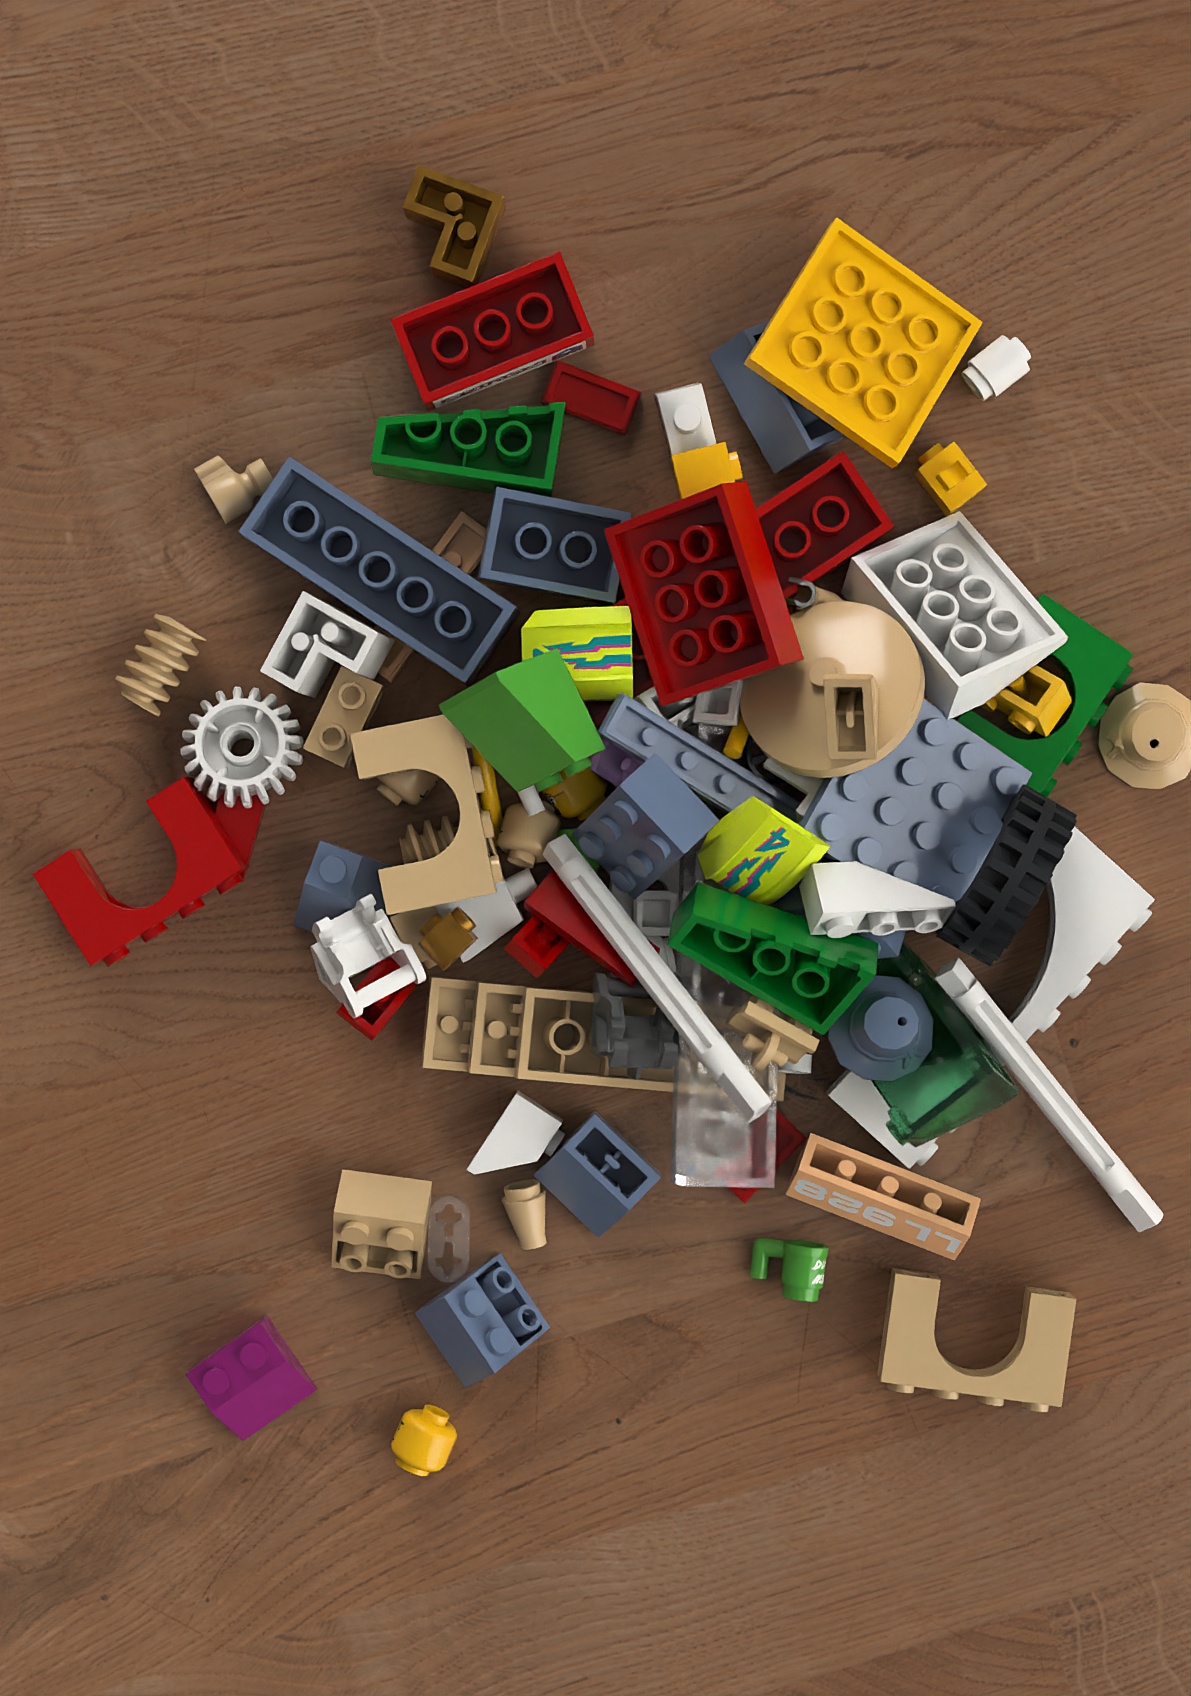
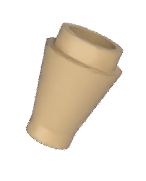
M536 1179L520 1180L504 1187L505 1196L501 1201L519 1239L520 1248L530 1250L544 1246L547 1243L545 1236L546 1191L540 1189L539 1181Z

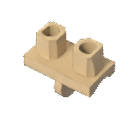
M749 993L742 1006L728 1015L725 1026L745 1037L742 1045L753 1051L751 1066L758 1070H763L771 1061L783 1067L787 1061L796 1064L806 1053L812 1054L816 1051L819 1039L811 1036L813 1029L787 1014L784 1020L773 1014L775 1007Z

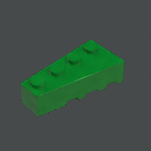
M566 402L549 403L548 406L527 407V405L508 406V409L480 411V409L462 410L463 413L443 415L426 413L378 417L371 456L373 475L492 494L496 487L552 497L565 421Z
M698 882L673 912L667 945L814 1031L824 1035L876 976L879 943L854 934L841 938H831L827 934L810 935L807 918Z

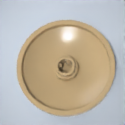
M832 601L809 606L795 612L790 617L804 660L743 680L740 706L744 723L762 752L774 763L793 773L808 777L831 778L866 769L892 752L909 733L918 717L925 690V674L920 655L906 630L893 617L870 605L850 601ZM824 674L873 675L879 688L876 760L829 759L823 684Z

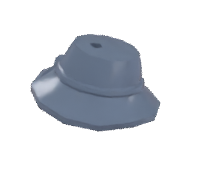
M876 975L829 1028L828 1040L839 1064L864 1080L892 1082L917 1070L932 1049L933 1017L922 995L900 977ZM898 1019L902 1021V1026L898 1024Z

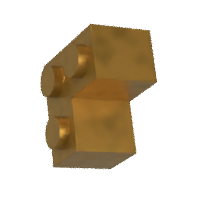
M418 165L402 208L406 219L442 231L429 266L432 275L466 289L477 285L506 209L504 196Z

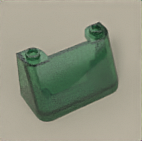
M903 941L897 957L877 959L876 975L900 977L922 995L933 1017L932 1049L918 1069L892 1082L871 1080L890 1108L887 1112L891 1120L886 1123V1126L902 1146L907 1142L914 1147L921 1146L1007 1104L1020 1094L1018 1087L965 1014L962 1013L935 979L937 974L919 954ZM898 1019V1024L902 1026V1021Z

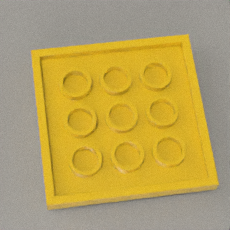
M836 217L823 234L747 357L744 365L893 469L901 462L983 322Z

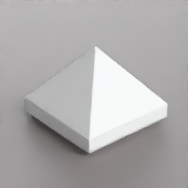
M743 680L697 695L692 722L694 724L738 726Z

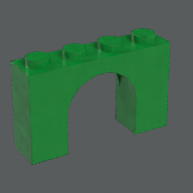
M1042 593L1036 600L1068 636L1066 643L1047 656L1048 659L1059 667L1065 676L1069 694L1073 701L1068 707L1062 722L1047 737L1025 740L1005 733L972 710L958 715L955 720L1032 772L1026 786L1048 797L1057 783V780L1052 778L1061 762L1068 766L1080 750L1083 743L1078 741L1077 738L1085 726L1088 725L1093 728L1098 723L1108 707L1102 701L1110 689L1113 687L1118 691L1131 674L1133 668L1128 665V662L1134 654Z

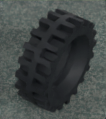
M1022 784L1001 819L1003 822L1002 829L977 875L963 896L955 903L956 907L944 923V928L936 930V937L988 966H991L994 960L997 961L1004 948L1007 949L1011 944L1016 932L1021 930L1026 917L1039 901V896L1044 887L1050 882L1056 865L1063 857L1065 852L1063 850L1072 837L1073 832L1071 831L1076 825L1077 820L1075 818L1077 814Z

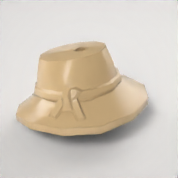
M1141 682L1116 695L1101 717L1098 746L1108 770L1130 786L1136 788L1162 789L1185 779L1191 770V700L1169 685ZM1153 739L1158 741L1155 747L1150 746V742Z

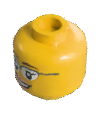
M590 768L568 778L565 771H562L560 774L563 781L542 791L562 817H576L581 821L589 817L607 799L604 794L608 789V782Z

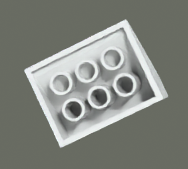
M960 511L852 557L841 591L848 601L878 608L893 617L906 630L923 664L925 674L924 694L935 707L944 712L946 720L984 704L1066 643L1068 638Z

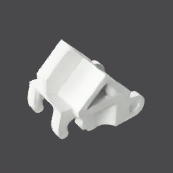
M372 894L357 900L355 908L332 920L329 917H325L315 922L311 930L317 940V943L310 946L319 980L340 1003L343 1002L348 1013L353 1018L362 1015L363 1008L412 982L419 984L426 980L425 971L412 945L404 944L400 941L383 909L375 911L374 905L376 900ZM388 957H392L401 967L356 992L349 981V978Z

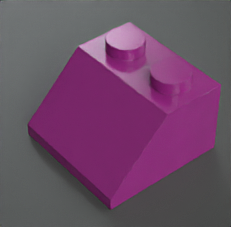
M267 1315L193 1365L186 1374L209 1410L242 1441L318 1389Z

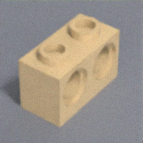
M341 666L303 749L349 769L354 759L350 734L368 729L387 688Z

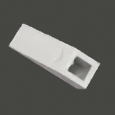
M857 861L812 863L799 885L810 935L827 934L831 938H841L851 933L871 932L874 935L882 936L898 930H915L918 933H929L942 928L956 907L955 901L951 898Z

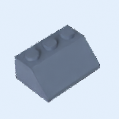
M769 320L743 330L708 356L715 366L719 378L725 384L735 402L740 416L746 422L760 447L764 459L770 465L773 473L776 474L805 461L846 438V436L744 365L747 357L770 322Z

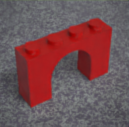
M192 776L182 777L146 801L170 839L177 859L174 882L166 895L158 902L148 907H136L117 900L105 888L81 848L67 851L33 873L34 878L90 966L103 961L107 967L112 966L130 954L127 946L140 937L144 943L153 940L168 930L164 922L179 913L181 918L185 919L205 906L202 898L217 889L219 894L223 895L243 882L239 874L250 867L217 818L215 811L203 792L195 787V780Z

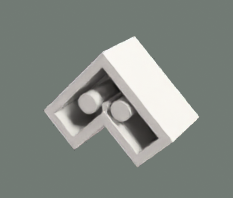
M302 591L260 671L298 693L316 698L335 661L357 674L374 680L395 640L321 598Z

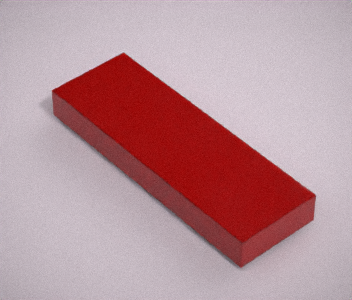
M552 870L524 901V908L632 987L638 980L565 886L557 873ZM649 941L652 947L659 954L660 948L653 944L651 941Z

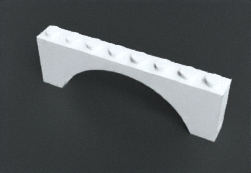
M1075 826L1071 831L1073 832L1072 837L1063 850L1065 851L1063 857L1056 865L1050 882L1046 885L1049 902V933L1040 969L1025 998L1008 1018L1025 1041L1037 1029L1042 1033L1046 1031L1059 1017L1060 1012L1056 1008L1068 995L1072 999L1076 998L1090 983L1091 979L1087 974L1098 962L1103 966L1106 965L1121 949L1122 946L1117 941L1129 928L1133 932L1137 931L1152 914L1148 907L1155 899ZM984 1039L971 1048L949 1058L920 1064L917 1070L892 1082L864 1080L846 1069L826 1093L910 1169L915 1162L922 1166L932 1157L939 1147L934 1142L946 1129L952 1133L963 1123L969 1115L965 1108L976 1096L983 1099L994 1089L1000 1080L995 1075L1005 1064Z

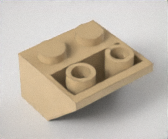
M342 1169L333 1215L332 1268L345 1269L349 1272L362 1271L384 1274L394 1278L421 1279L430 1213L432 1181Z

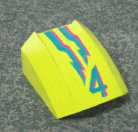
M629 606L534 611L521 628L522 661L558 648L583 701H614L616 696L621 693L633 699L632 621Z
M751 796L720 819L708 831L697 856L706 880L713 879L738 896L770 905L789 892L807 874L811 864L817 863L830 848V845L758 798Z

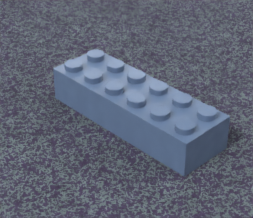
M291 457L287 458L238 531L246 540L468 687L472 686L520 614L516 606Z

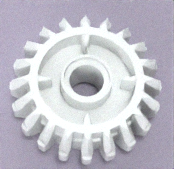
M234 687L233 699L227 700L223 691L216 692L218 705L212 707L208 701L202 700L200 705L206 715L201 717L197 714H190L189 721L197 730L188 729L182 733L183 739L192 743V745L181 748L182 757L192 760L184 767L185 771L189 776L198 775L194 785L199 791L209 787L207 796L211 801H216L225 792L224 803L230 808L234 806L237 796H241L244 808L252 807V796L258 794L263 804H267L270 800L266 790L272 787L277 794L282 795L285 789L279 781L280 778L283 777L288 781H294L297 777L288 765H301L303 762L302 756L292 751L304 746L303 738L293 735L300 729L297 719L287 720L291 714L288 705L285 704L275 709L278 700L274 694H269L260 702L261 693L255 687L250 691L248 699L244 698L241 687ZM246 738L254 742L252 751L246 756L239 757L231 753L233 744L240 739Z

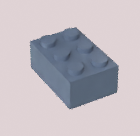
M496 487L493 491L477 580L612 605L616 601L620 578L604 529L631 519V513Z
M655 752L621 783L572 835L579 842L581 850L588 857L595 859L610 874L613 884L619 890L628 893L635 900L720 820Z

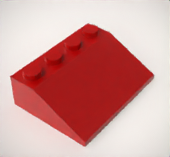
M747 481L719 484L604 529L661 707L804 660Z

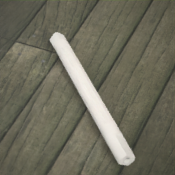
M566 834L547 843L542 855L714 1080L724 1090L747 1122H751L761 1116L772 1103L770 1098L586 859L580 854Z
M958 957L943 965L935 979L990 1045L1136 1230L1142 1232L1156 1226L1163 1218V1212L1038 1058L962 960Z

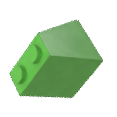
M558 648L499 670L439 704L443 715L517 792L535 785L538 793L563 781L560 774L562 771H565L568 778L593 766L589 757L606 749Z

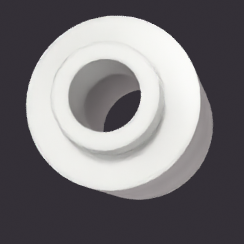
M1001 335L968 361V368L961 374L972 392L980 400L985 401L990 396L996 398L1029 372L1030 368L1027 361L1031 359V355L1017 337L1009 340L1006 336Z

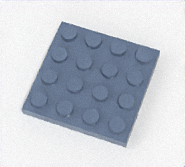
M923 698L918 717L903 741L886 757L866 769L844 776L825 778L801 819L799 826L830 845L824 856L833 862L857 861L951 898L956 903L973 882L1002 829L1003 822L1001 819L1022 784H1027L1032 772L953 718L946 720L943 711Z

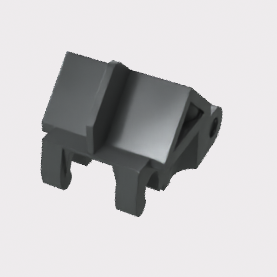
M595 973L593 980L594 1002L592 1006L590 1052L597 1056H607L609 1067L627 1068L628 1076L634 1080L640 1079L642 1068L672 1069L676 1059H680L681 1056L679 1033L657 1005L655 1015H650L649 1017L624 1016L623 1001L619 997L652 998L640 981L637 980L630 987L619 978H607L606 973Z

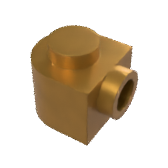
M458 906L444 918L439 913H436L418 931L423 936L418 945L444 971L478 939L472 932L476 924Z

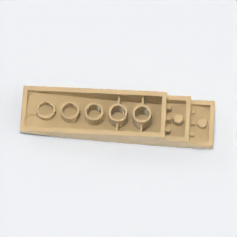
M429 976L421 1056L422 1068L465 1071L473 1074L508 1076L527 1080L728 1097L680 1034L681 1056L680 1059H676L672 1069L642 1068L640 1079L634 1080L628 1076L627 1068L609 1067L607 1056H597L590 1052L592 1006L594 1002L593 992ZM619 997L623 1001L624 1016L649 1017L650 1015H655L657 1004L653 998ZM696 1002L770 1100L783 1101L786 1073L776 1072L775 1063L771 1061L763 1070H758L751 1066L753 1051L742 1045L745 1037L725 1026L728 1015L740 1006ZM780 1010L773 1011L774 1015L784 1020L786 1015Z

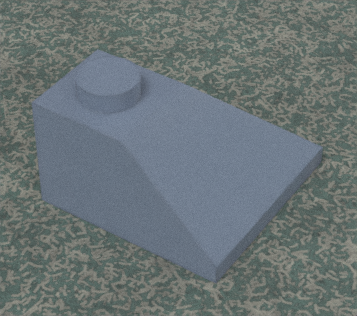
M320 841L303 885L293 925L311 931L315 922L325 917H329L332 920L355 908L357 900L369 894H372L376 900L374 905L375 911L383 909L391 922L390 917L393 914L387 915L378 870L394 866L328 841Z

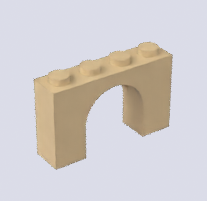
M444 715L351 733L350 737L359 779L365 780L410 770L428 771L441 777L452 788L460 808V822L457 833L444 851L427 860L378 870L387 915L497 893L496 883L504 882L499 855L490 856L486 838L495 837L490 811L480 810L477 793L485 792V786L480 765L471 766L468 748L474 746Z
M892 1268L877 1371L880 1382L887 1383L888 1390L913 1393L914 1387L932 1389L931 1395L935 1397L954 1400L959 1398V1393L977 1395V1402L994 1406H1003L1004 1399L1022 1402V1408L1037 1412H1048L1049 1406L1062 1407L1076 1298L1070 1292L1025 1286L1019 1335L1011 1352L1002 1361L993 1366L983 1369H967L959 1367L943 1357L938 1351L935 1342L934 1326L941 1282L938 1275L935 1273Z

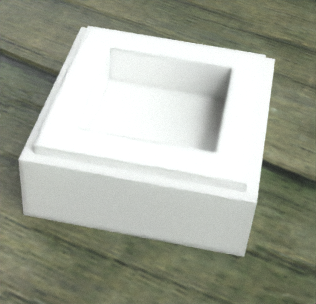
M644 891L635 900L632 899V921L644 936H669L673 912L679 906V891Z

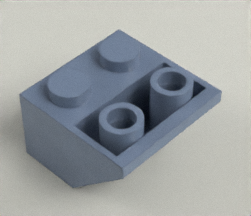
M595 1109L533 1176L599 1238L661 1178V1172Z
M501 1253L495 1255L443 1290L415 1312V1315L464 1388L495 1374L550 1328Z

